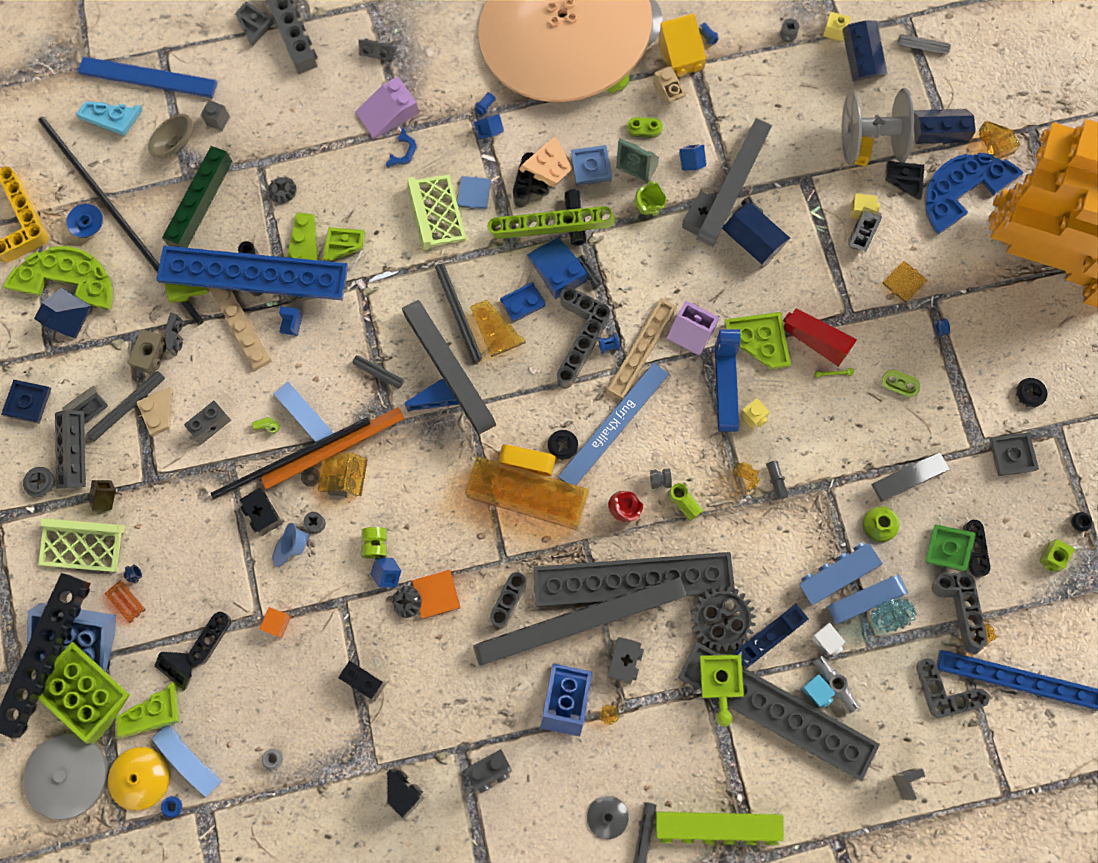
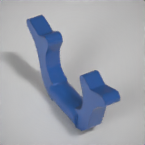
M404 128L401 129L398 141L409 143L407 153L402 158H397L390 154V160L386 163L387 168L397 164L405 165L412 161L417 144L414 139L406 134Z

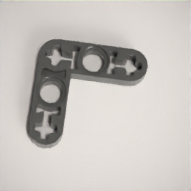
M929 658L922 659L917 663L916 669L929 711L934 717H947L982 708L989 703V694L983 689H974L947 696L936 663ZM924 662H926V665L931 666V669L929 670V675H934L935 678L929 679L927 681L925 680V677H929L927 671H923L922 667L925 666ZM934 682L938 685V692L936 694L929 692V683ZM977 693L983 696L980 702H970L969 698L976 697ZM957 697L962 698L964 701L962 709H958L954 705V700ZM938 703L939 705L949 704L950 707L943 709L942 714L940 711L935 710Z

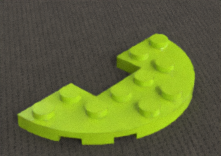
M68 246L49 247L48 250L37 251L27 256L18 268L15 267L11 271L3 286L6 290L41 296L46 280L76 285L75 295L92 307L111 310L113 301L112 283L101 263L91 254Z

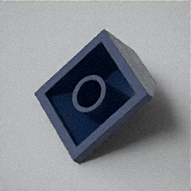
M60 288L42 302L34 319L49 329L72 338H77L92 306L65 288Z

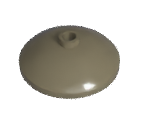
M177 114L165 120L154 131L149 140V153L155 158H167L180 152L187 145L192 135V119L186 114Z

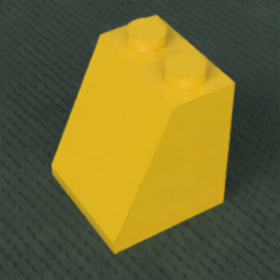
M695 13L661 22L658 44L667 67L671 66L677 77L705 69L706 55Z

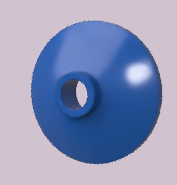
M81 204L74 207L66 219L68 230L74 236L80 238L96 234L103 224L101 211L92 204Z

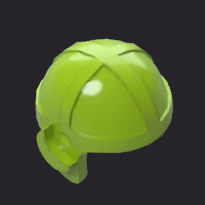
M651 181L647 182L646 186L637 190L634 205L642 214H653V216H656L664 208L667 197L659 184Z

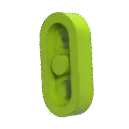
M633 117L627 123V132L634 137L655 138L662 133L663 129L662 122L657 118Z
M888 370L883 374L882 384L886 389L906 397H914L920 391V382L915 377L897 370ZM893 376L896 379L890 380L889 377ZM910 383H911V384H913L914 386H913V387H908L907 384H910Z

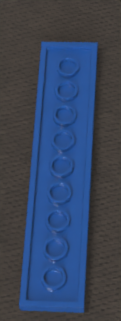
M163 246L156 280L158 283L343 301L348 264Z

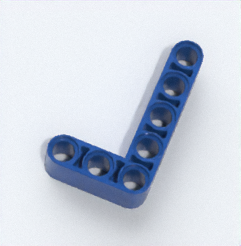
M720 329L715 342L718 432L739 431L736 355L740 347V329Z

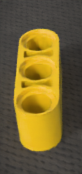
M503 444L497 464L506 468L542 476H552L556 456Z

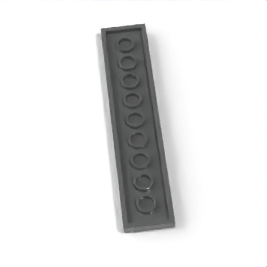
M731 552L533 567L536 607L598 603L677 576L681 577L687 596L704 595V591L710 594L711 587L718 591L719 585L723 587L724 591L727 586L731 587V592L735 589Z
M696 642L677 678L701 691L700 656L720 654ZM742 667L744 697H727L728 707L853 778L863 781L880 746L879 743ZM718 671L716 679L719 682H725L727 674L724 671Z

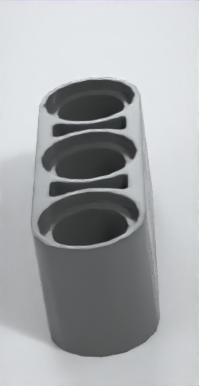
M514 572L508 577L490 614V620L496 628H504L509 623L526 588V579L522 573ZM513 579H522V585L514 587L512 585ZM512 596L514 598L513 603L505 605L503 603L504 597ZM499 613L505 615V620L502 623L494 621V617Z

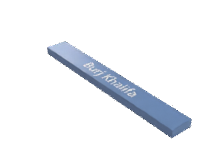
M653 363L561 472L558 478L574 489L669 374Z

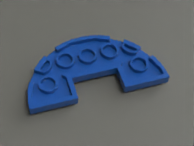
M978 153L976 155L963 154L947 161L936 171L926 190L925 209L932 228L939 235L965 217L968 211L961 205L958 199L980 183H983L995 195L1021 177L1024 172L1006 159L1001 160L988 153Z

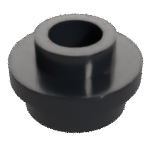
M1078 512L1072 516L1071 524L1075 530L1085 532L1091 528L1092 519L1088 514ZM1079 519L1083 521V526L1079 524Z

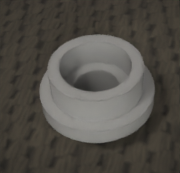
M269 749L262 756V763L269 770L279 768L283 762V755L277 749ZM272 755L276 757L275 763L270 762Z

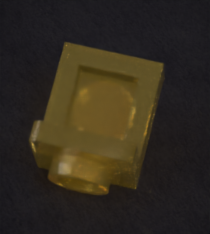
M737 462L732 474L750 481L746 490L750 493L752 488L756 489L760 481V478L757 477L759 471L753 469L748 463Z

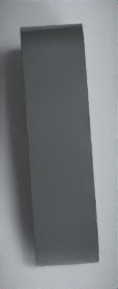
M969 573L940 574L932 585V591L938 597L954 598L963 647L970 654H978L987 644V634L975 579ZM960 582L965 583L967 587H963ZM940 583L945 584L947 588H943ZM964 601L969 602L971 606H967ZM967 620L973 621L975 626L970 625Z

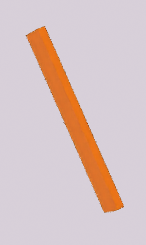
M399 407L371 420V424L262 476V483L265 489H269L403 420L404 416Z

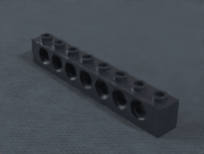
M60 574L0 704V734L9 738H21L27 731L29 718L37 709L36 703L46 689L45 683L55 669V661L64 649L63 644L66 637L72 632V624L81 612L80 606L90 592L89 587L91 583L69 574ZM71 593L72 599L70 602H67V596ZM62 612L63 619L59 622L58 615ZM53 631L54 638L50 641L49 635ZM42 651H45V658L41 660L40 655ZM35 670L36 678L33 680L31 675L32 672ZM26 690V691H27V697H26V699L24 700V699H23V692ZM17 709L18 717L15 719L14 711Z

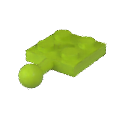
M741 655L700 656L702 698H719L720 711L716 715V722L722 727H727L732 722V715L727 707V697H744ZM718 671H724L727 674L725 682H719L716 679Z

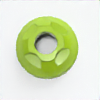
M883 506L875 507L864 516V531L874 541H889L899 531V518L890 508ZM880 517H886L889 520L888 527H881L878 520Z

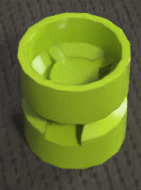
M382 527L361 529V540L364 542L361 546V557L367 559H375V557L386 558L387 545L384 542L387 541V529Z

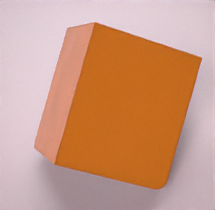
M269 607L260 630L282 639L291 616Z

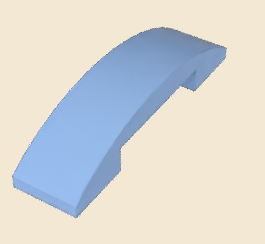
M286 382L273 393L315 442L333 434L330 428L289 382Z
M170 725L163 727L152 738L171 764L205 797L222 782L181 740V736Z

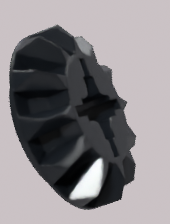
M1026 378L1016 387L1017 393L1015 396H1018L1019 403L1025 404L1026 407H1038L1047 399V388L1038 379ZM1033 387L1032 390H1033V394H1035V395H1033V396L1029 399V393L1026 392V391H1029V390Z
M558 430L550 436L548 450L557 459L562 461L570 459L577 452L578 440L572 432ZM567 439L566 446L568 448H563L559 451L560 445L558 442L563 443Z

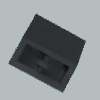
M389 769L387 771V804L402 818L408 817L424 800L425 797L422 795L424 791L416 783L410 784L407 781L409 776L403 770Z

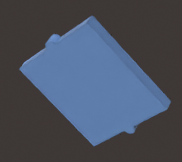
M461 176L457 205L460 207H470L471 209H487L491 179L478 178L477 176Z

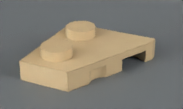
M171 387L137 401L151 436L170 429L171 395H173Z

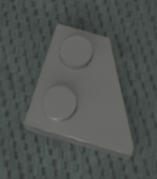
M246 1L235 13L252 46L274 23L270 16Z

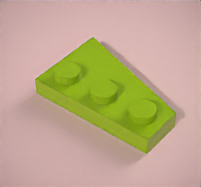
M174 682L170 683L163 691L154 693L150 696V699L141 704H136L117 716V737L125 738L179 723L176 684Z

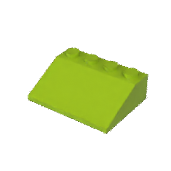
M71 642L56 659L55 669L45 683L46 689L39 697V700L85 743L95 744L111 726L130 694L74 642Z

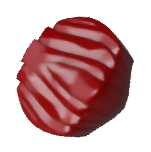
M618 491L610 497L608 508L613 518L629 523L640 518L643 503L640 502L633 492Z

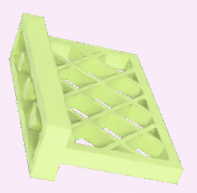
M450 175L415 180V177L407 178V190L422 250H430L432 246L466 241ZM447 181L448 186L445 191L437 186L439 182ZM426 184L431 188L427 193H425L424 191L420 190L419 185ZM434 189L442 194L438 200L430 196ZM444 196L452 200L449 206L440 202ZM426 199L435 203L432 209L424 205ZM438 205L446 209L442 216L434 211ZM448 212L456 216L454 222L445 218ZM431 214L439 219L436 225L428 221ZM442 221L450 225L446 232L438 228ZM452 228L460 231L461 236L453 237L449 232ZM437 231L444 236L439 240H433L432 234Z
M41 518L40 526H43L38 565L117 572L121 534L125 531V525ZM49 531H55L59 536L53 543L48 539ZM71 532L78 538L72 545L65 538ZM93 534L98 541L90 547L84 539L88 535ZM108 536H115L114 545L108 548L103 540ZM62 540L68 548L60 554L54 546ZM81 542L87 550L79 556L73 548ZM101 544L106 552L98 558L93 549ZM52 550L57 557L52 562H45L46 553ZM69 551L76 558L70 564L63 558ZM88 553L95 559L90 565H86L82 560ZM108 554L112 558V567H105L101 562Z

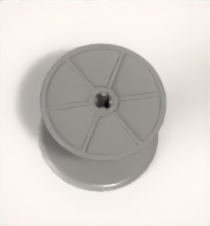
M902 88L898 91L893 103L891 117H880L877 114L873 118H862L859 97L855 91L850 90L846 95L842 113V145L847 164L852 165L857 160L861 146V137L874 136L879 138V136L890 135L894 155L899 162L904 163L910 155L914 136V109L909 90Z

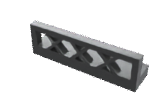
M64 410L55 412L56 489L86 487L84 411Z

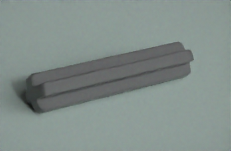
M903 34L899 35L897 41L898 45L948 54L951 48L949 43Z
M356 355L352 361L356 367L396 388H401L404 383L401 377L359 355Z

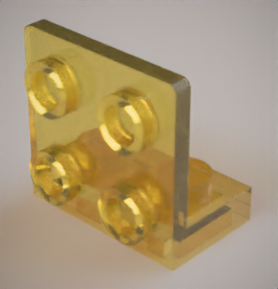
M351 452L335 454L323 460L318 491H344L353 496H362L368 459Z

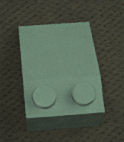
M620 138L618 140L616 168L645 182H649L658 166L659 157L651 151H646L638 145L631 144Z

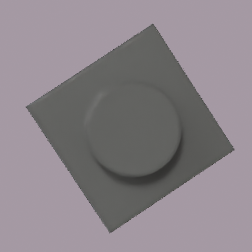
M208 100L201 112L206 125L223 131L230 118L224 105Z

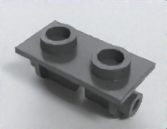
M368 38L358 40L359 55L393 62V53L396 51V46L393 43H378V41L368 40Z

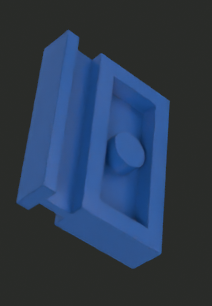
M533 282L500 298L512 323L546 307Z

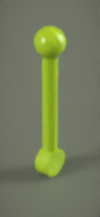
M852 368L829 372L818 370L815 372V377L820 378L821 376L840 374L852 376L854 370Z

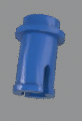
M706 22L700 25L699 32L706 39V43L716 44L719 40L718 33L714 32Z
M487 92L481 101L475 104L474 110L479 115L486 114L487 109L496 100L494 95Z

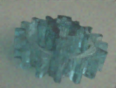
M899 598L898 600L891 599L888 603L883 601V605H877V610H872V615H870L874 627L878 628L879 631L885 629L886 632H895L897 628L904 629V626L911 625L910 621L916 620L915 616H917L912 602L909 603L908 599L902 601Z

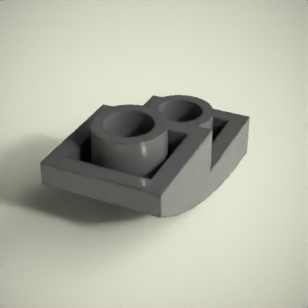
M170 312L166 325V346L172 355L177 356L178 351L183 346V339L178 334L182 330L183 320L178 314Z

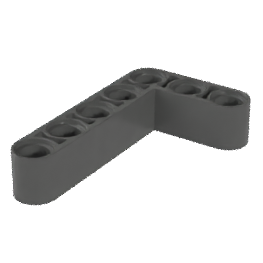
M566 287L560 293L562 307L587 321L557 372V382L562 388H569L573 385L610 319V309L606 304L574 288ZM566 296L573 297V299L570 301H567L564 298ZM583 304H587L590 307L587 309H583L580 306ZM602 312L605 313L606 316L599 317L597 316V314ZM595 328L597 332L590 333L588 329ZM585 343L588 347L583 349L579 345ZM572 359H578L580 361L578 364L570 363ZM567 374L571 378L568 380L561 379V376Z

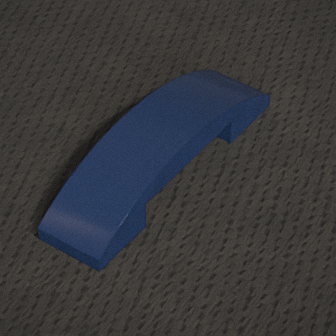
M796 603L733 653L741 655L742 665L747 669L808 621L809 618Z

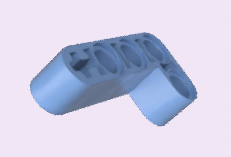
M897 574L828 605L827 608L835 625L884 603L902 597L909 592L900 574Z

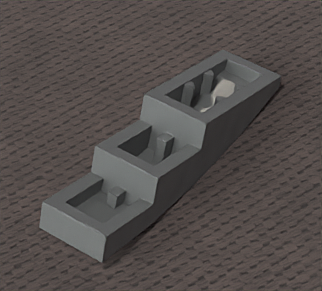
M938 453L871 485L879 500L884 501L950 469L941 453Z

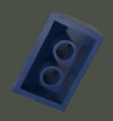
M864 20L845 26L842 32L852 81L855 82L888 74L877 21Z
M967 109L914 110L915 144L970 142L976 133L974 115Z
M751 202L734 213L722 228L764 266H767L791 239Z

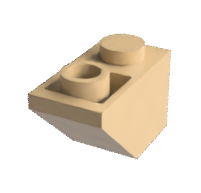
M671 66L655 72L654 86L661 99L671 103L686 97Z

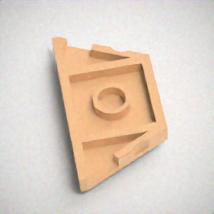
M554 136L524 162L519 170L523 173L525 170H528L534 174L533 178L554 187L573 169V166Z

